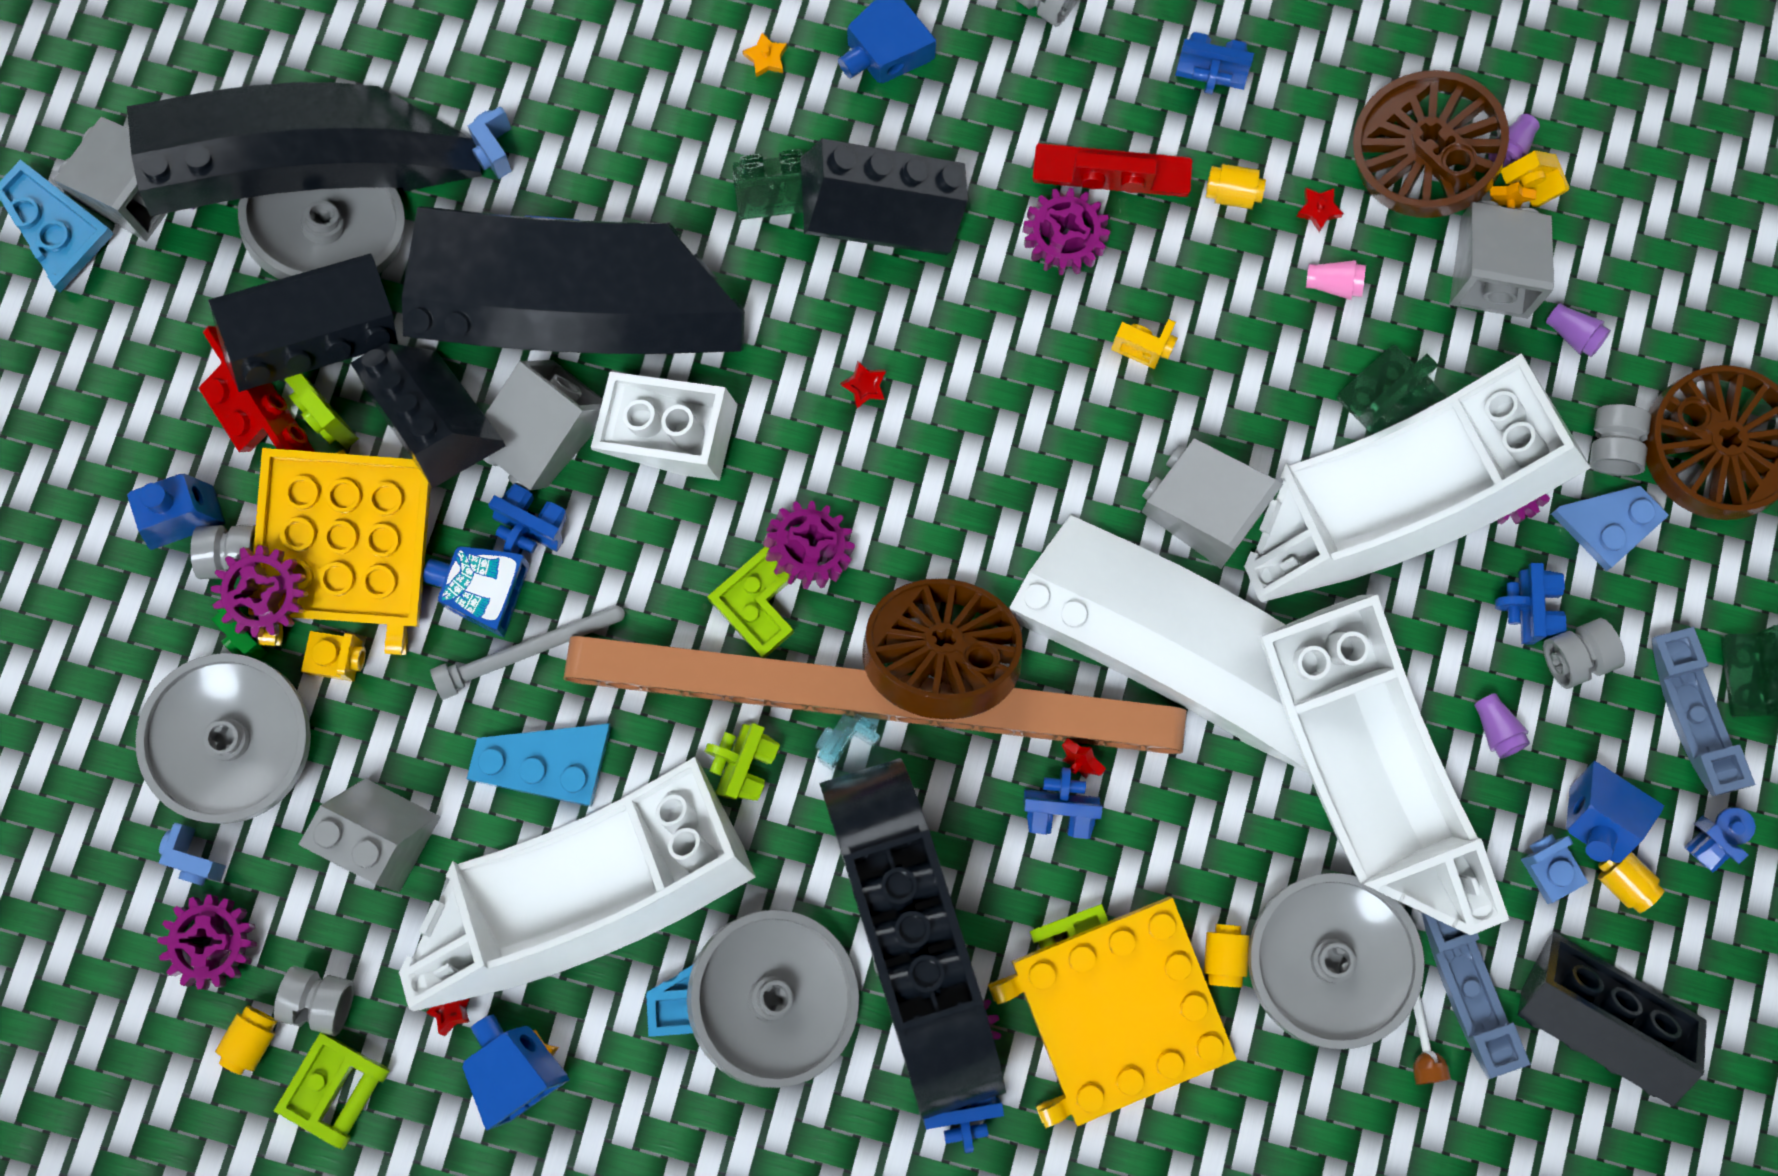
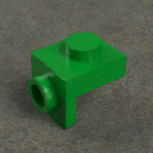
M249 607L239 608L243 614L248 617L250 616L248 614ZM225 609L217 610L218 614L211 620L226 635L221 642L232 654L245 655L260 660L268 653L262 645L258 644V641L252 637L249 631L245 634L235 632L237 621L231 624H224L221 619L227 611Z

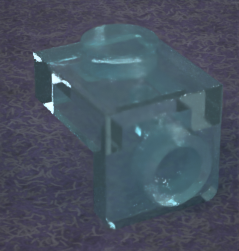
M843 714L834 730L827 727L820 736L815 746L820 751L817 756L818 762L833 771L854 736L876 748L880 741V735L874 732L877 726L859 714H855L853 719Z

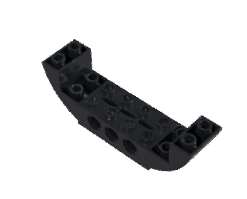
M895 759L819 783L903 1054L921 1119H927L1006 1093L1003 1074L984 1002L930 831L902 759Z

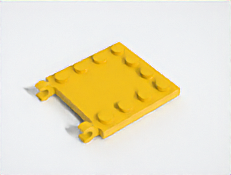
M262 448L253 554L255 555L257 545L267 546L269 556L275 549L284 551L282 562L288 559L296 560L298 564L292 572L294 574L306 575L307 579L299 583L298 588L307 591L308 596L298 598L297 604L301 605L305 610L303 613L292 612L290 617L386 624L384 653L407 655V626L420 627L431 486L412 459ZM261 563V566L265 567L267 575H281L273 566ZM258 584L259 589L253 592V595H250L249 598L261 599V593L267 591V588L272 586ZM286 593L283 594L278 604L279 609L285 601ZM248 608L249 615H254L251 608ZM281 623L278 624L280 628V634L270 635L265 628L263 636L258 637V644L282 646L283 625Z
M1170 896L1011 961L1015 974L988 984L997 1005L1024 993L1063 1092V1095L1035 1106L1045 1128L1062 1122L1070 1115H1072L1074 1123L1080 1126L1237 1060L1174 899Z

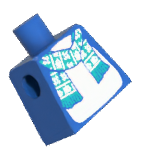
M459 546L456 548L450 564L429 559L424 569L423 582L441 587L438 602L444 608L498 636L505 637L530 564L521 554Z

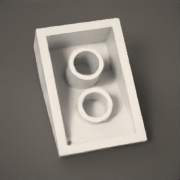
M610 372L591 449L679 475L720 481L738 405L726 387Z

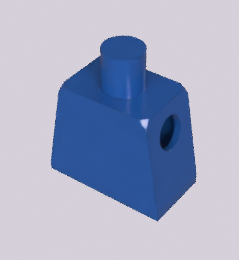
M874 0L849 24L847 39L851 50L838 58V63L844 74L850 79L867 68L878 83H885L934 60L936 39L904 0Z
M178 474L155 483H148L127 494L137 529L150 550L192 536L197 526L226 524L214 487L187 474Z
M1594 760L1570 786L1566 829L1572 836L1586 844V853L1591 859L1598 862L1611 860L1614 863H1620L1643 841L1663 811L1664 805Z
M494 1014L479 1020L471 1026L481 1049L464 1061L463 1070L486 1130L513 1121L570 1080L563 1068L530 1027L522 1026L504 1032Z

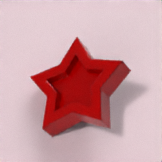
M1308 188L1305 189V205L1296 217L1311 220L1319 232L1326 221L1342 218L1344 213L1334 203V189L1323 193H1318Z
M857 360L853 376L840 384L853 393L855 406L859 408L868 399L885 400L880 384L886 371L885 369L868 370Z
M1068 738L1061 745L1066 753L1062 761L1071 765L1072 773L1076 774L1079 771L1087 779L1090 774L1101 776L1106 770L1094 757L1091 747H1081Z
M470 998L434 1006L426 1012L436 1018L438 1034L445 1037L456 1024L469 1023L466 1007Z

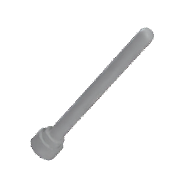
M613 606L463 666L457 667L454 664L448 667L447 663L430 669L432 679L441 699L445 700L459 694L458 690L464 688V683L567 643L570 637H582L623 620L625 612L622 607Z

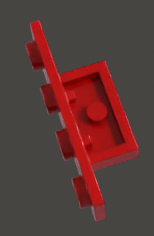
M1038 143L1035 147L1032 180L1034 183L1188 197L1191 188L1192 159L1189 157Z
M207 326L203 334L222 363L198 389L238 452H251L267 434L277 449L315 452L308 441L307 434L298 426L289 412L285 400L277 393L271 383L241 392L238 391L225 363L216 327Z

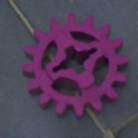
M1073 188L1068 189L1066 196H1061L1057 189H1053L1051 200L1048 201L1047 198L1040 195L1037 200L1038 208L1029 207L1027 212L1029 220L1024 221L1023 233L1028 234L1024 240V247H1034L1031 255L1032 261L1039 260L1040 258L1045 260L1043 270L1048 271L1052 265L1058 266L1059 275L1064 274L1066 267H1072L1075 274H1080L1083 262L1092 268L1096 260L1095 255L1103 256L1106 248L1103 243L1108 242L1110 231L1104 228L1107 226L1109 218L1108 215L1098 216L1101 208L1100 202L1093 203L1092 205L1087 203L1089 193L1085 192L1080 198L1074 197ZM1083 217L1088 221L1091 228L1084 224ZM1066 228L1070 229L1066 235L1062 234ZM1040 230H1042V235L1048 238L1049 246L1042 239Z
M796 501L793 502L790 511L781 508L776 518L771 519L766 530L768 533L763 541V546L770 548L765 559L771 562L777 561L778 564L774 570L776 575L784 571L789 574L788 584L791 585L797 578L802 580L804 589H808L814 580L820 588H824L829 578L836 582L840 578L842 570L846 571L852 559L849 556L855 548V544L848 541L852 530L851 528H840L844 517L839 515L831 518L829 516L830 506L826 505L822 511H818L814 501H810L807 508L802 509L801 505Z
M257 545L255 555L250 548H240V560L227 556L225 561L230 568L227 571L216 570L214 574L222 579L221 585L211 587L212 592L221 594V600L216 601L213 604V608L225 609L227 611L221 621L224 624H231L237 621L235 632L238 634H245L251 627L252 637H262L265 628L270 635L280 634L279 623L286 627H292L294 622L290 614L292 612L303 613L305 610L301 605L297 604L298 598L308 596L307 591L298 588V584L307 579L306 575L294 574L292 572L298 562L294 559L282 562L284 551L275 549L269 556L268 547L263 545ZM261 563L273 566L281 575H267L265 567H262ZM241 575V579L234 590L235 582L238 576ZM258 584L272 586L267 588V591L261 593V599L247 597L253 595V592L259 589ZM286 593L285 601L279 609L278 604L283 594ZM249 607L253 609L254 615L258 616L259 620L249 618L239 608Z
M206 895L203 905L200 898L191 897L189 898L190 909L187 910L180 906L173 908L175 915L178 917L175 922L163 921L162 925L170 930L169 935L159 937L157 943L167 945L168 951L158 957L160 961H171L173 963L166 972L169 976L176 977L182 974L180 985L190 987L196 981L197 989L208 990L212 981L215 987L222 988L226 986L225 975L237 979L242 976L237 967L239 963L251 964L252 959L245 954L246 948L257 946L256 941L247 939V934L255 929V924L242 923L248 912L242 908L232 911L234 907L233 900L224 898L219 903L218 896ZM195 919V924L184 933L187 926ZM224 919L229 923L233 935H230L223 927ZM209 937L222 941L221 944H213L207 947L193 944V941H202V939ZM182 949L191 957L190 965L185 960ZM231 951L227 960L219 966L220 960Z

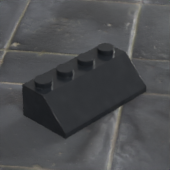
M823 138L801 157L804 234L948 255L951 252L968 202L965 163Z
M371 253L208 300L225 363L239 392L364 355L385 343L398 344L393 313Z
M385 343L351 362L368 396L432 488L506 446L503 439L437 351Z
M1553 931L1522 988L1517 1015L1526 1020L1532 1027L1541 1029L1564 1042L1570 1049L1581 1052L1600 1063L1609 1072L1620 1075L1639 1086L1648 1095L1658 1097L1674 1106L1704 1075L1707 1020Z

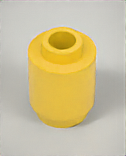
M1222 164L1221 168L1211 166L1205 198L1215 199V204L1252 210L1254 202H1262L1266 179L1259 178L1260 170L1227 164Z
M1633 852L1620 863L1608 860L1598 864V867L1602 870L1598 879L1628 909L1633 907L1638 913H1643L1654 905L1665 891L1659 885L1660 879Z
M1215 924V932H1206L1204 973L1208 974V985L1242 987L1243 977H1247L1250 935H1241V926Z
M247 1005L242 1014H236L215 1050L221 1056L218 1062L219 1065L239 1075H242L245 1069L255 1071L276 1034L273 1029L278 1021L270 1015Z

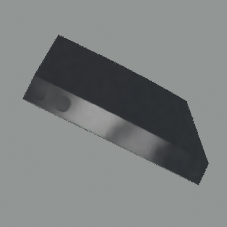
M291 82L251 85L127 106L131 157L138 191L150 216L276 193L340 188H403L404 192L482 176L479 162L472 151L475 147L471 137L388 91L373 85L336 82Z
M423 206L417 208L402 293L403 337L477 346L575 353L674 354L741 352L744 350L745 310L735 298L731 299L716 282L718 278L697 254L693 255L679 239L678 236L680 234L670 222L581 221L498 215Z

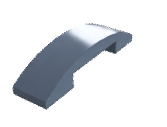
M1694 627L1652 638L1657 673L1672 722L1692 766L1706 789L1713 797L1756 785L1740 744L1732 745L1703 671L1709 664Z
M1422 913L1431 951L1448 999L1467 1042L1487 1079H1492L1531 1065L1514 1022L1508 1023L1476 943V940L1480 939L1478 933L1468 935Z

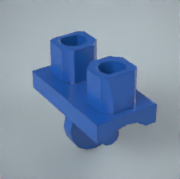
M1193 32L1189 39H1184L1175 76L1206 82L1204 93L1213 94L1215 84L1244 90L1254 53L1247 51L1246 42L1231 40L1226 43L1225 47L1211 44V39L1207 34Z
M513 484L503 495L502 499L494 495L488 504V507L494 510L493 519L503 524L498 527L495 535L506 540L503 551L518 553L520 549H523L532 554L537 547L536 542L558 552L563 543L560 532L567 519L566 510L547 501L538 517L526 512L534 497L531 492L517 484Z
M1530 563L1529 569L1519 571V583H1507V596L1495 599V609L1508 611V624H1521V644L1534 645L1544 638L1554 637L1567 630L1564 611L1545 610V598H1560L1563 596L1565 590L1564 574L1545 571L1543 563Z
M1062 767L1060 779L1044 777L1043 790L1058 791V793L1024 789L1023 805L1024 811L1027 812L1030 833L1051 834L1054 814L1069 816L1068 836L1090 839L1095 819H1101L1102 816L1100 797L1069 794V792L1085 794L1086 791L1085 781L1071 780V768Z
M1730 807L1721 811L1716 817L1715 823L1705 816H1701L1694 823L1701 832L1684 847L1712 873L1729 858L1740 864L1748 854L1737 845L1744 844L1752 838L1756 828L1755 821L1750 813L1737 807Z
M995 1096L923 1119L926 1129L959 1124L960 1128L943 1131L945 1143L962 1141L964 1153L966 1154L974 1152L972 1139L988 1137L986 1123L970 1126L969 1122L1002 1117L1004 1112L1002 1102Z

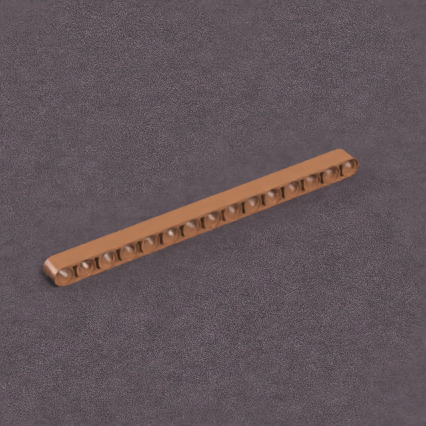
M581 636L570 637L563 678L569 682L1063 742L1068 738L1080 744L1165 754L1183 753L1187 713L1185 709L1172 706L1013 688L1002 702L981 714L961 719H933L912 714L892 704L872 685L865 670ZM905 675L899 680L906 683L911 675ZM927 677L919 689L932 692L934 678ZM942 682L940 693L953 694L951 686Z

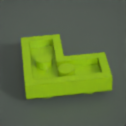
M302 373L285 379L294 390L289 397L303 412L301 416L329 444L337 440L343 447L348 449L359 439Z
M767 547L761 549L707 596L713 606L761 658H766L794 633L790 625L768 602L788 585L787 579L789 574L785 571L778 575L774 573L778 563L777 561H766L765 557L770 549Z

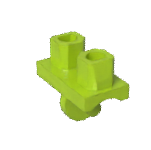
M751 723V725L742 724L737 739L736 736L724 732L719 746L707 743L704 752L715 757L709 772L721 776L727 762L715 792L716 795L726 799L741 798L758 801L765 780L747 773L752 759L765 764H772L780 747L778 742L763 734L764 727L755 723Z

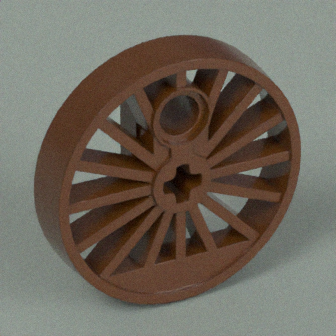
M1430 70L1415 72L1388 83L1366 103L1354 129V158L1362 183L1368 192L1382 205L1397 213L1412 217L1435 218L1447 216L1468 208L1472 202L1480 200L1495 184L1502 171L1508 151L1509 126L1505 112L1497 98L1476 80L1449 71ZM1438 91L1452 93L1440 117H1436ZM1430 94L1428 117H1425L1419 102ZM1462 97L1473 102L1450 121ZM1409 110H1411L1415 122L1406 114ZM1482 111L1489 116L1487 119L1465 126ZM1495 130L1499 138L1472 139ZM1381 134V135H1384V136L1389 137V138H1377V137ZM1362 152L1386 154L1364 161ZM1476 153L1498 155L1495 161L1492 162L1477 156ZM1459 164L1465 166L1466 169L1453 171L1449 167ZM1395 166L1378 181L1372 175L1374 172ZM1424 169L1422 200L1408 198ZM1476 171L1485 174L1479 181L1475 179ZM1409 172L1398 194L1388 189ZM1432 175L1440 182L1446 198L1430 200Z
M1719 365L1702 368L1682 377L1667 387L1657 397L1649 409L1651 414L1650 432L1647 440L1643 441L1648 448L1646 464L1657 485L1672 501L1699 516L1716 520H1736L1755 515L1767 509L1778 500V447L1760 443L1778 440V429L1750 432L1778 416V385L1750 369ZM1719 380L1729 382L1726 404ZM1704 381L1708 401L1695 382ZM1743 386L1753 391V393L1738 413ZM1679 389L1686 397L1682 402L1673 396ZM1763 398L1771 406L1772 410L1743 426L1758 402ZM1666 409L1669 412L1665 415L1663 419L1664 411ZM1682 413L1692 418L1694 426H1690L1684 421ZM1661 432L1665 433L1674 443L1662 444ZM1690 452L1694 455L1674 468H1671L1665 456ZM1703 461L1704 463L1690 484L1686 486L1677 475ZM1714 467L1709 498L1707 499L1696 492ZM1726 478L1733 505L1722 503ZM1743 480L1751 490L1748 496L1746 495Z
M925 579L905 584L893 590L875 606L866 626L862 660L872 685L884 698L897 707L912 714L933 719L967 718L992 709L1002 702L1013 690L1019 678L1022 665V633L1011 610L999 598L983 588L952 579ZM935 602L946 603L943 623L939 617ZM919 604H922L925 614L917 607ZM954 604L964 606V609L951 624ZM977 612L982 614L981 616L972 620V618L975 616ZM895 662L887 667L883 665L884 663ZM1000 663H1005V664H1010V665H1009V667H1007V666L1002 665V664H1000ZM916 670L906 683L899 680L901 677ZM929 675L934 677L932 692L919 689ZM942 682L951 686L953 694L940 693Z

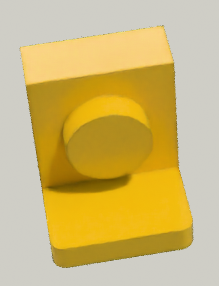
M1534 150L1502 168L1501 171L1506 184L1510 185L1519 182L1524 188L1536 190V199L1530 201L1533 207H1540L1569 190L1568 182L1556 154Z
M1168 319L1160 338L1153 336L1152 332L1142 325H1128L1122 322L1111 350L1155 369L1160 357L1168 360L1178 337L1171 335L1176 322Z
M310 631L301 672L307 675L354 682L356 671H361L365 662L366 650L362 646L363 641L354 634L349 633L340 636Z

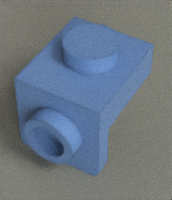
M502 107L479 114L473 123L467 125L473 142L476 145L472 151L484 170L491 167L497 178L500 179L512 172L507 156L496 138L508 132L511 126L507 114Z
M174 823L172 829L168 830L161 840L159 864L181 870L178 879L204 886L206 878L220 882L226 865L188 854L187 851L195 829Z

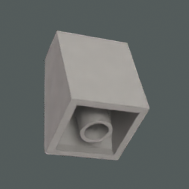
M100 117L96 124L85 132L82 143L73 155L61 164L58 175L54 179L70 197L147 242L167 214L150 216L138 191L131 157L129 128L103 117Z
M1487 200L1472 202L1461 217L1449 305L1528 319L1551 294L1554 288L1552 216L1540 214L1533 208L1511 209L1500 207L1498 203Z
M554 360L519 361L485 413V417L503 439L506 446L483 460L490 465L500 466L510 474L508 479L513 484H517L528 491L547 488L594 434L603 398Z
M1194 438L1186 449L1179 445L1166 463V466L1171 468L1165 478L1161 480L1156 476L1142 495L1147 500L1142 513L1222 569L1283 484Z
M365 778L320 805L298 845L375 885L400 892L437 825L440 816Z

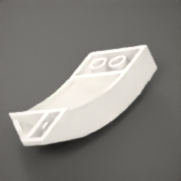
M1521 353L1448 398L1408 419L1331 452L1290 466L1286 463L1280 476L1283 480V485L1276 500H1272L1268 506L1259 529L1263 532L1256 551L1250 552L1244 567L1261 602L1355 579L1419 556L1477 531L1520 509L1591 467Z
M1070 515L1028 572L1009 607L1018 624L1127 676L1238 737L1241 742L1308 773L1259 638L1264 634L1285 626V624L1192 571Z
M1378 594L1358 595L1318 610L1260 636L1259 638L1287 719L1308 773L1333 830L1359 882L1468 935H1473L1508 921L1509 917L1482 839L1477 837L1425 726L1405 675Z
M694 757L624 798L547 834L459 864L453 861L445 876L449 879L440 901H433L419 930V933L423 935L413 957L407 956L399 971L408 1008L414 1012L517 987L565 971L643 939L685 918L755 878L756 876L743 844L699 761Z

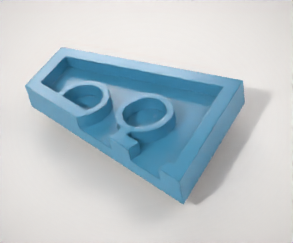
M21 159L0 181V201L30 246L29 248L44 268L51 284L61 293L114 233Z
M609 723L477 738L467 780L592 807L612 726Z

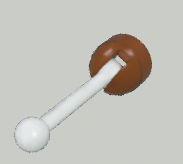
M1419 994L1413 1008L1423 1052L1413 1063L1416 1085L1451 1080L1445 1059L1440 1054L1431 1051Z

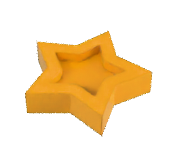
M761 33L756 46L743 50V56L755 64L756 78L767 71L783 73L781 57L787 49V43H772Z
M1519 182L1508 186H1492L1490 196L1491 201L1498 203L1499 206L1507 205V208L1515 209L1520 208L1524 202L1535 200L1536 190L1524 188Z

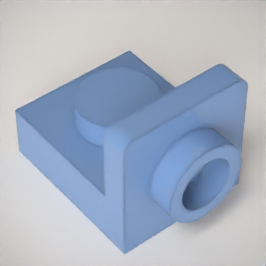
M1552 834L1547 835L1529 845L1533 853L1521 859L1547 904L1554 903L1589 883L1568 849V846L1573 844L1569 836L1555 840Z

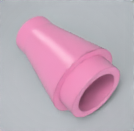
M1356 260L1319 265L1309 264L1306 288L1316 289L1349 300L1352 299V296L1362 297L1366 265L1356 264Z

